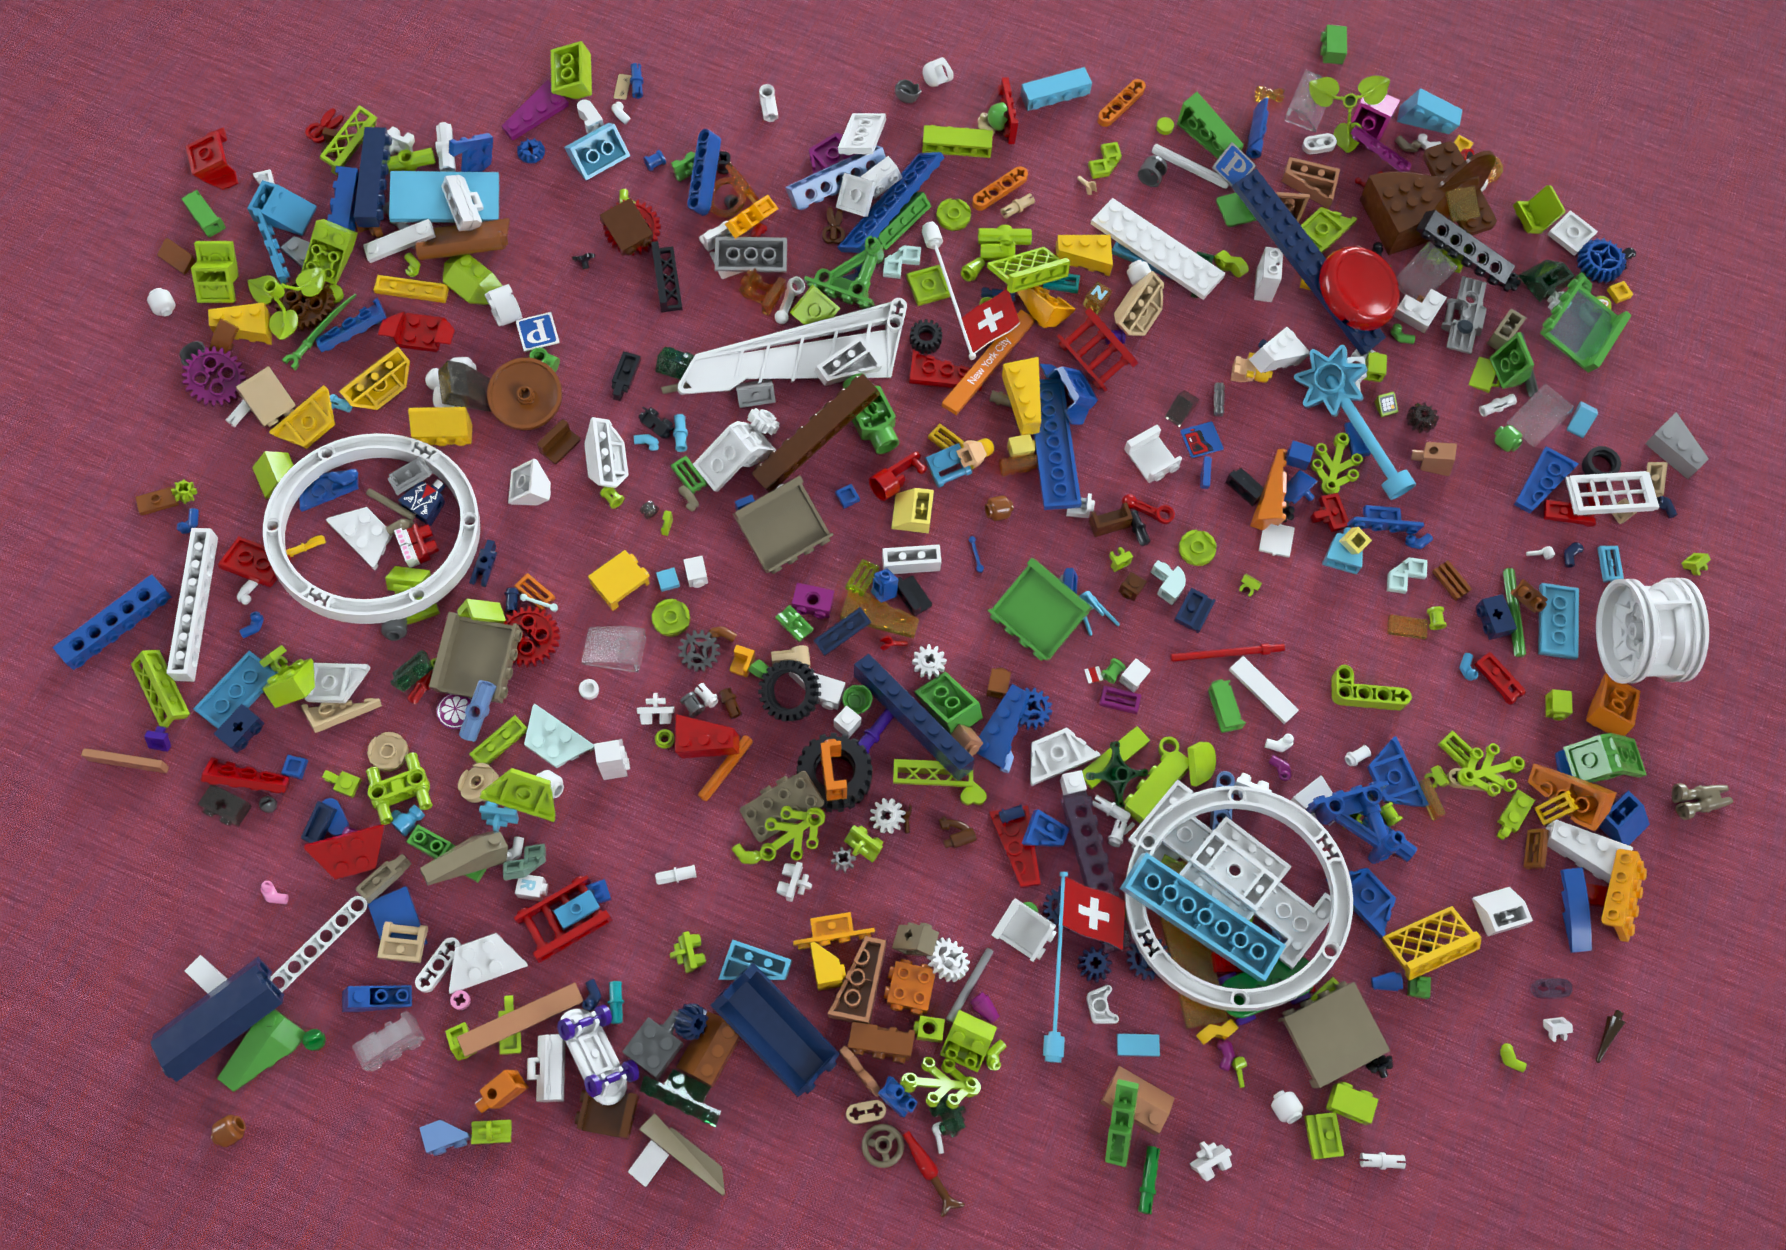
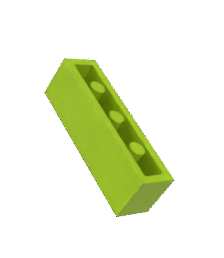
M924 125L922 153L941 152L944 155L990 158L993 130Z

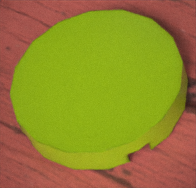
M946 199L937 208V221L947 230H961L970 222V207L961 199Z
M1191 530L1181 538L1179 543V553L1182 559L1193 566L1208 564L1216 553V542L1205 531Z
M666 599L656 605L652 612V623L660 634L669 637L678 636L688 628L690 613L683 602L681 603L676 599Z

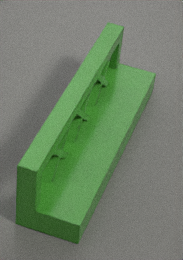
M915 192L910 197V201L900 209L899 214L894 216L889 225L879 233L877 239L883 246V250H887L931 207L924 192Z

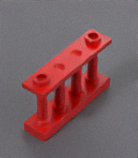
M1089 307L1085 311L1087 315L1086 321L1066 339L1059 334L1057 336L1060 340L1058 344L1064 351L1068 349L1094 379L1092 383L1098 390L1102 388L1106 392L1108 389L1104 383L1124 365L1130 364L1134 368L1138 362ZM1096 326L1099 329L1097 331L1098 334L1075 352L1070 344L1088 328ZM1107 338L1110 342L1108 344L1109 347L1087 365L1081 357L1099 341ZM1118 351L1122 355L1120 360L1098 378L1092 370L1113 352L1116 353Z
M587 875L576 877L572 880V884L530 908L525 907L517 912L518 915L514 916L518 924L525 923L537 945V950L533 954L539 963L613 921L607 910L602 911L598 909L592 913L591 919L586 922L581 920L576 922L573 926L574 929L569 932H563L550 906L559 901L563 905L570 901L568 896L578 890L581 894L588 891L586 885L590 884L591 881ZM540 912L544 913L556 935L554 937L555 940L550 943L544 942L531 918Z

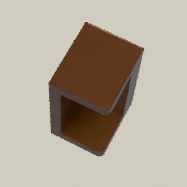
M1123 503L1121 509L1097 516L1095 511L1091 512L1088 522L1094 537L1129 528L1133 517L1128 504Z

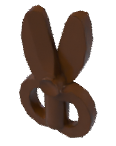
M831 207L827 209V221L830 226L825 227L822 232V239L827 244H840L845 239V231L840 227L843 218L841 209L837 210L835 218L833 209ZM828 231H830V239L826 237ZM837 231L841 233L839 239H837Z

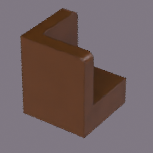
M324 128L322 134L326 142L321 153H323L339 131ZM339 139L337 141L338 147H344L345 139ZM329 152L326 155L328 157L336 159L338 158L337 152Z

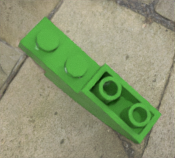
M420 825L416 826L406 841L433 859L455 847L451 842ZM487 868L465 874V876L478 883Z

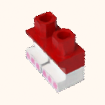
M415 523L411 528L394 530L409 568L431 560L430 555L439 551L435 540L424 542V539L433 536L429 524L418 527Z

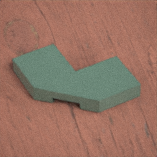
M545 844L525 846L524 859L504 862V880L524 878L545 863Z

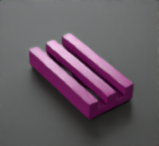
M1103 686L1099 706L1137 714L1141 694ZM1106 692H1107V693H1111V694H1115V695H1120V696L1132 698V699H1136V702H1135V701H1131V700H1127V699H1124V698H1120V697H1114V696L1106 695Z

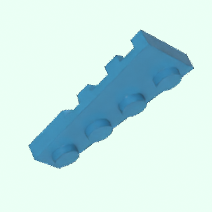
M260 208L254 209L252 211L259 223L258 227L265 240L264 243L280 283L286 285L290 274L287 267L282 265L285 263L282 253H278L277 249H280L277 239H273L272 235H275L274 229L271 224H267Z

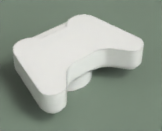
M1110 985L1093 990L1086 996L1091 1020L1094 1024H1116L1119 1021V1017L1109 1010L1107 997L1112 991Z

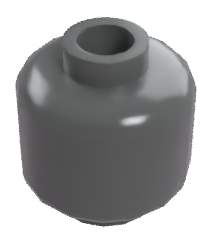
M407 618L382 623L381 633L388 640H400L407 634Z

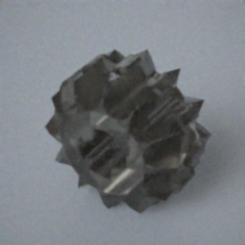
M1426 402L1422 403V405L1420 403L1415 404L1408 410L1406 419L1409 421L1407 426H1413L1412 431L1417 429L1419 434L1423 431L1428 433L1437 425L1436 423L1439 419V416L1436 415L1437 410H1432V405L1428 407Z

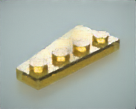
M850 584L840 620L861 607L872 622L867 627L914 639L919 624L918 618L898 608L894 609L888 606L887 602H880L871 597V594L863 593Z

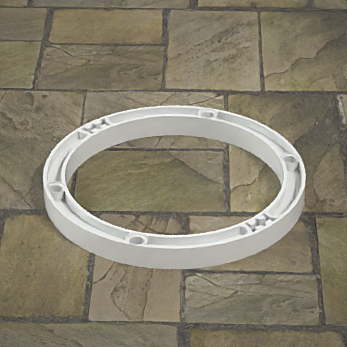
M362 434L343 438L324 445L302 458L284 475L269 499L263 522L265 551L271 567L284 589L296 601L317 614L341 622L355 624L385 623L390 620L402 619L423 611L438 602L466 574L476 554L480 537V516L475 494L467 477L458 465L440 450L427 443L394 434ZM422 456L433 474L439 477L455 496L460 507L461 521L458 538L453 550L433 575L402 593L376 599H352L333 595L305 580L288 559L285 546V531L294 504L305 489L318 479L319 476L343 464L369 458H392L411 462Z
M1222 786L1195 792L1170 805L1149 824L1134 848L1127 876L1141 854L1147 852L1153 856L1158 846L1170 832L1195 816L1221 809H1242L1259 812L1293 829L1305 840L1318 857L1327 877L1331 897V915L1325 939L1314 958L1303 969L1277 984L1255 989H1233L1217 986L1190 974L1167 954L1151 928L1145 905L1125 893L1127 921L1138 950L1147 964L1165 983L1189 999L1209 1007L1238 1012L1257 1011L1276 1007L1296 999L1318 983L1333 966L1346 943L1353 915V892L1349 871L1343 855L1331 835L1317 819L1299 805L1280 795L1266 790L1242 786ZM1238 794L1241 800L1234 801L1231 795ZM1151 840L1154 845L1149 848L1145 847L1143 841ZM1323 848H1325V849L1329 848V849H1330V852H1328V851H1325V852H1324L1322 849H1323ZM1143 935H1145V939L1148 943L1152 942L1151 950L1154 954L1151 958L1149 956L1151 953L1149 947L1143 946L1145 942ZM1325 948H1332L1335 955L1328 956L1325 953ZM1234 996L1243 997L1244 1004L1237 1005L1234 1002Z

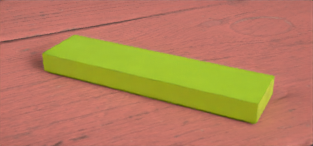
M1138 726L1118 741L1120 743V755L1124 763L1150 742V739ZM1111 748L1082 771L1084 781L1091 790L1102 780H1087L1085 775L1088 772L1098 773L1107 766L1112 755Z

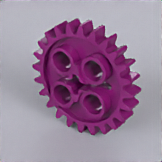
M213 346L212 351L205 347L204 353L198 349V356L191 354L192 361L186 359V363L189 366H183V370L187 373H182V377L187 379L182 382L183 385H189L185 388L186 392L193 391L190 395L191 398L198 396V403L203 399L205 406L212 402L213 407H215L216 402H219L222 407L223 401L230 404V398L237 399L235 393H238L236 386L242 383L240 381L246 380V377L241 375L245 373V369H239L242 366V362L236 363L237 356L231 358V351L224 354L223 348L217 352L215 346ZM207 361H214L216 365L213 368H208L205 366V363ZM223 363V367L217 373L218 379L214 378L208 390H204L211 381L210 374L214 376L219 365ZM229 370L233 375L230 378H225L222 376V373ZM197 376H204L206 380L203 383H197L195 378ZM214 386H221L223 390L220 393H214L212 388Z

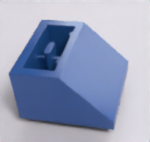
M1628 790L1613 802L1611 811L1599 827L1612 840L1629 846L1650 823L1644 805Z

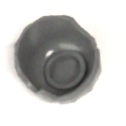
M906 79L900 80L895 86L897 98L906 104L914 103L922 91L919 90V84H914Z
M194 341L184 346L179 352V356L182 359L181 363L184 366H189L186 363V359L192 361L191 354L198 356V349L204 353V344Z

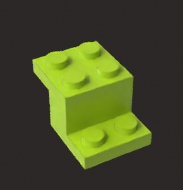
M196 241L194 245L197 262L191 267L197 303H234L236 297L233 282L239 277L233 241Z

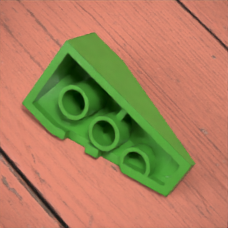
M274 1009L251 1027L217 1079L235 1092L257 1077L263 1070L268 1067L270 1068L276 1064L275 1062L291 1054L303 1041V1036L306 1032L278 1010Z

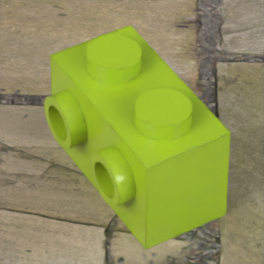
M1340 1082L1332 1086L1326 1110L1336 1112L1338 1115L1365 1126L1372 1124L1379 1099L1372 1097L1373 1094L1368 1091L1352 1089L1353 1086L1346 1082Z

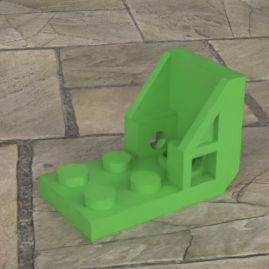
M1607 733L1563 747L1573 777L1592 783L1621 775L1638 778L1647 776L1636 741L1633 738Z

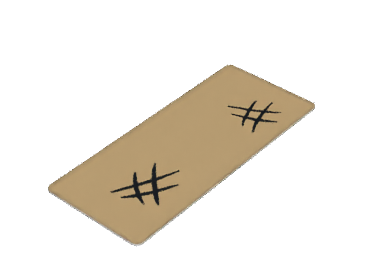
M618 75L614 98L626 100L631 75Z

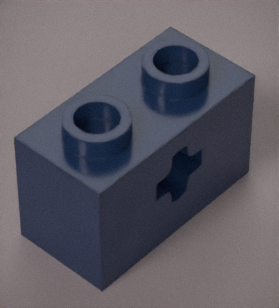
M1503 594L1482 599L1476 605V613L1481 618L1483 631L1489 640L1509 636L1517 629Z
M241 704L216 730L214 735L230 749L238 753L246 748L249 743L248 741L254 735L260 733L265 723Z

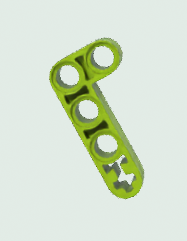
M1348 665L1339 666L1331 678L1332 700L1337 705L1402 710L1412 699L1410 691L1405 688L1354 684V672ZM1339 673L1344 674L1346 679L1341 678ZM1339 691L1344 692L1346 697L1341 696ZM1359 693H1362L1365 696V699L1361 698L1359 696ZM1378 695L1383 696L1384 701L1379 699Z

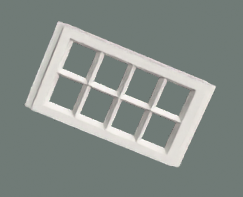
M1646 471L1573 475L1565 478L1573 512L1577 515L1643 512L1659 509L1650 473ZM1627 480H1640L1642 489L1630 490ZM1611 481H1623L1625 490L1613 491ZM1594 482H1607L1609 491L1597 492ZM1578 483H1590L1592 492L1580 493ZM1631 494H1644L1646 503L1634 504ZM1610 495L1613 505L1600 506L1598 496ZM1615 495H1627L1629 504L1617 505ZM1594 496L1596 506L1584 507L1581 497Z

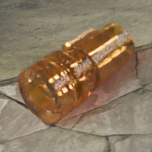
M1037 455L999 459L1000 473L1002 477L1009 476V474L1015 475L1016 472L1025 473L1030 472L1032 469H1037Z

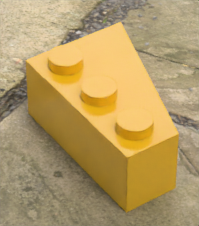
M1058 235L1055 250L1056 256L1059 259L1067 258L1070 260V266L1077 268L1081 266L1088 268V271H1099L1110 277L1113 267L1110 235Z
M265 303L208 309L209 326L213 333L219 320L224 319L239 327L234 338L235 340L240 338L249 340V342L259 341L272 345V334L269 328L271 316Z

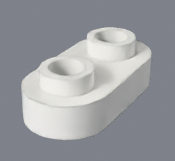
M1329 133L1308 136L1304 139L1302 149L1307 154L1329 152L1335 148L1337 140L1334 135Z

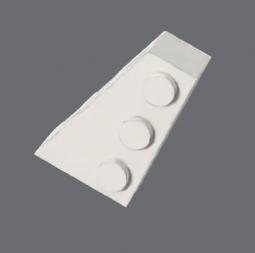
M1286 327L1260 348L1249 360L1260 373L1280 367L1298 366L1310 355V351L1296 337L1295 333Z

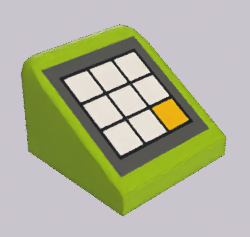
M1394 392L1377 396L1374 403L1381 417L1398 413Z

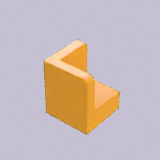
M736 645L730 672L747 678L749 675L748 669L755 660V651Z

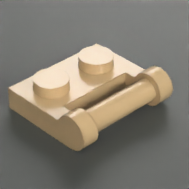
M385 922L377 957L385 960L421 963L428 926L420 925V927ZM391 933L418 935L417 940L390 938Z

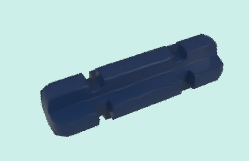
M982 287L981 297L993 298L1004 290L995 288L989 290L987 287ZM1016 292L1010 293L1012 301H1015Z

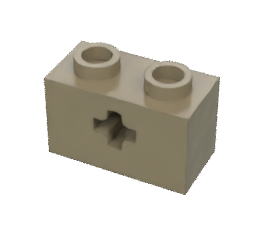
M1510 309L1487 342V345L1498 350L1516 334L1526 317Z
M908 922L907 925H899L892 948L905 955L933 956L939 932L933 930L932 926L927 923L917 925Z

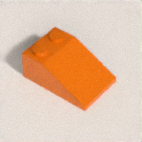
M1605 673L1588 709L1586 721L1607 733L1625 736L1635 725L1641 691L1627 683H1617Z

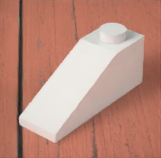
M789 672V676L806 691L803 680L797 674ZM814 673V675L819 677L817 682L821 683V688H819L821 696H818L819 704L828 710H833V708L838 710L845 691V682Z

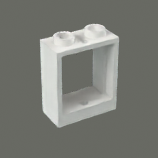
M1265 247L1256 269L1254 300L1272 302L1282 277L1283 253L1279 248Z

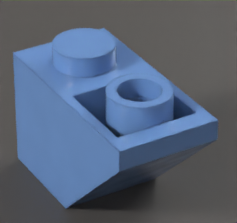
M442 1120L419 1128L426 1153L433 1154L434 1156L446 1153V1149L452 1146L455 1148L463 1147L472 1138L471 1134Z

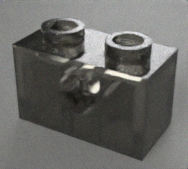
M210 785L198 803L203 808L202 813L211 818L214 815L220 817L219 821L229 827L231 824L239 827L252 807L247 801L216 785Z

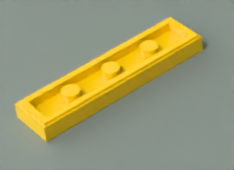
M378 275L374 292L376 294L446 303L449 287L441 283Z

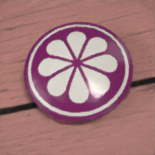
M452 694L444 696L437 706V717L440 723L449 729L461 730L466 716L465 709L471 703L472 698Z

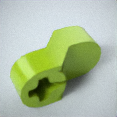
M1225 250L1214 256V262L1220 270L1231 271L1237 278H1240L1249 271L1247 263L1241 257H1231Z

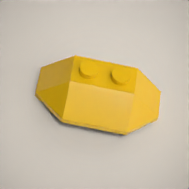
M397 346L350 381L339 392L352 407L378 410L407 387L410 360Z

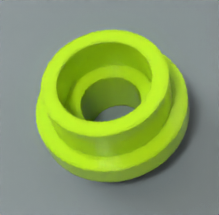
M663 729L655 735V743L659 748L667 749L674 744L675 737L670 730ZM663 737L669 738L667 742H662L661 740Z

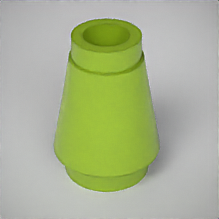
M978 257L964 265L961 270L962 278L966 281L975 280L985 265V261Z

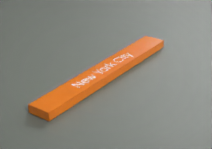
M1023 310L1017 313L1020 324L1009 333L996 339L942 402L941 406L957 416L1035 323V319Z

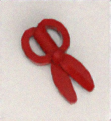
M334 108L328 110L323 115L321 123H312L306 128V137L312 139L314 143L324 142L323 135L318 138L324 128H336L343 121V116L339 115L332 119L336 110Z

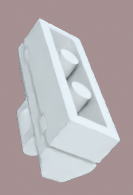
M460 175L445 176L441 187L458 230L469 231L480 227L482 221L478 211H482L484 207L478 193L470 192L464 177Z
M559 1034L538 1036V1055L536 1058H527V1080H537V1102H564L565 1040ZM536 1063H540V1075H536Z

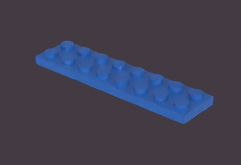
M941 152L918 153L901 173L903 178L885 191L870 209L868 217H863L840 243L838 249L841 252L860 253L864 251L866 238L868 236L875 237L876 239L879 237V233L889 225L891 219L899 214L900 209L910 201V197L920 189L924 181L929 179L934 169L940 166V162L945 158Z
M1060 378L1040 379L1041 425L1039 433L1033 434L1036 445L1035 451L1044 510L1081 508L1082 503L1070 423L1064 412L1067 409L1064 384Z

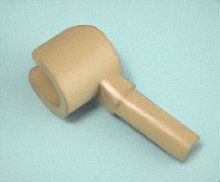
M1081 176L1077 177L1086 186L1088 195H1092V191L1097 192L1094 181L1088 182Z

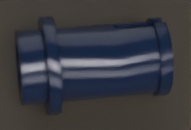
M507 588L506 592H504L506 596L505 612L513 613V610L518 612L517 603L520 593L517 588Z
M1021 804L1006 810L1003 808L1002 811L998 812L1001 822H1006V824H1008V821L1025 817Z

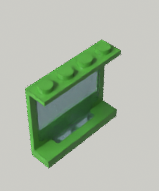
M1583 275L1578 279H1573L1568 284V290L1561 295L1559 304L1551 311L1552 315L1543 323V329L1540 334L1589 373L1600 367L1632 315L1627 311L1616 315L1581 286L1586 279Z

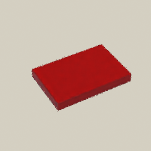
M239 536L218 563L220 569L270 588L277 580L268 560L265 547Z

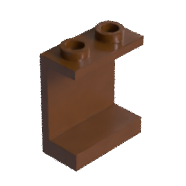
M631 198L600 214L601 223L608 228L620 248L622 257L626 254L629 256L636 252L637 248L641 246L646 247L652 242L653 233Z
M582 1090L580 1102L582 1103L581 1111H577L575 1117L577 1129L629 1140L639 1096L628 1093L616 1104L603 1105L591 1097L586 1090Z

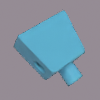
M1346 527L1343 534L1337 533L1333 538L1322 565L1357 575L1362 568L1363 550L1359 554H1351L1339 542L1351 529Z

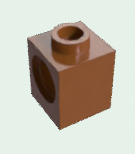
M992 668L986 696L1003 699L1008 691L1011 672L1004 668Z

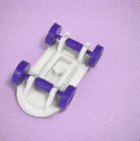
M606 1005L596 1007L595 1011L591 1013L584 1009L569 1010L559 1020L557 1025L560 1037L565 1040L584 1079L585 1089L600 1104H616L625 1095L627 1081L633 1082L639 1078L638 1066L633 1060L625 1061L622 1063V1066L620 1065L602 1028L610 1025L612 1022L611 1012Z

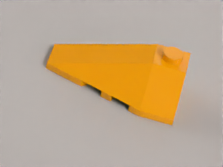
M1034 286L1018 291L1017 293L1032 317L1043 328L1056 327L1075 311V308L1062 298L1057 297L1056 299L1049 295L1050 291L1046 288Z

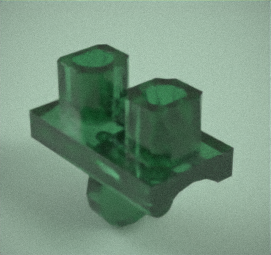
M947 1093L939 1101L938 1105L930 1107L929 1111L934 1117L941 1116L943 1120L939 1124L941 1134L943 1136L951 1135L953 1138L958 1136V1133L966 1127L964 1124L965 1119L962 1116L966 1112L965 1106H960L956 1109L949 1108L946 1104L949 1096Z

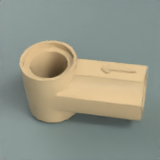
M796 646L791 650L771 652L772 664L783 660L801 661L809 665V667L811 666L809 648L807 646Z

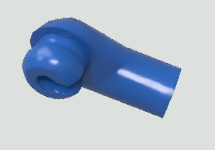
M355 469L347 470L342 474L332 471L328 479L345 486L356 480L358 472Z
M195 508L189 509L188 520L178 523L177 530L182 534H188L191 532V528H196L198 526L199 510Z
M1426 533L1418 539L1415 535L1409 534L1406 536L1405 543L1410 548L1422 549L1433 541V537L1431 534Z

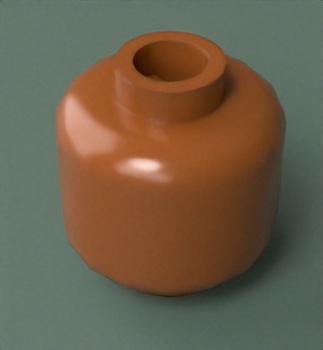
M1004 495L992 497L985 504L986 516L995 522L1008 519L1011 516V511L1014 510L1012 501L1008 500Z
M229 1114L215 1122L211 1128L212 1141L216 1145L227 1148L242 1139L246 1129L243 1119Z

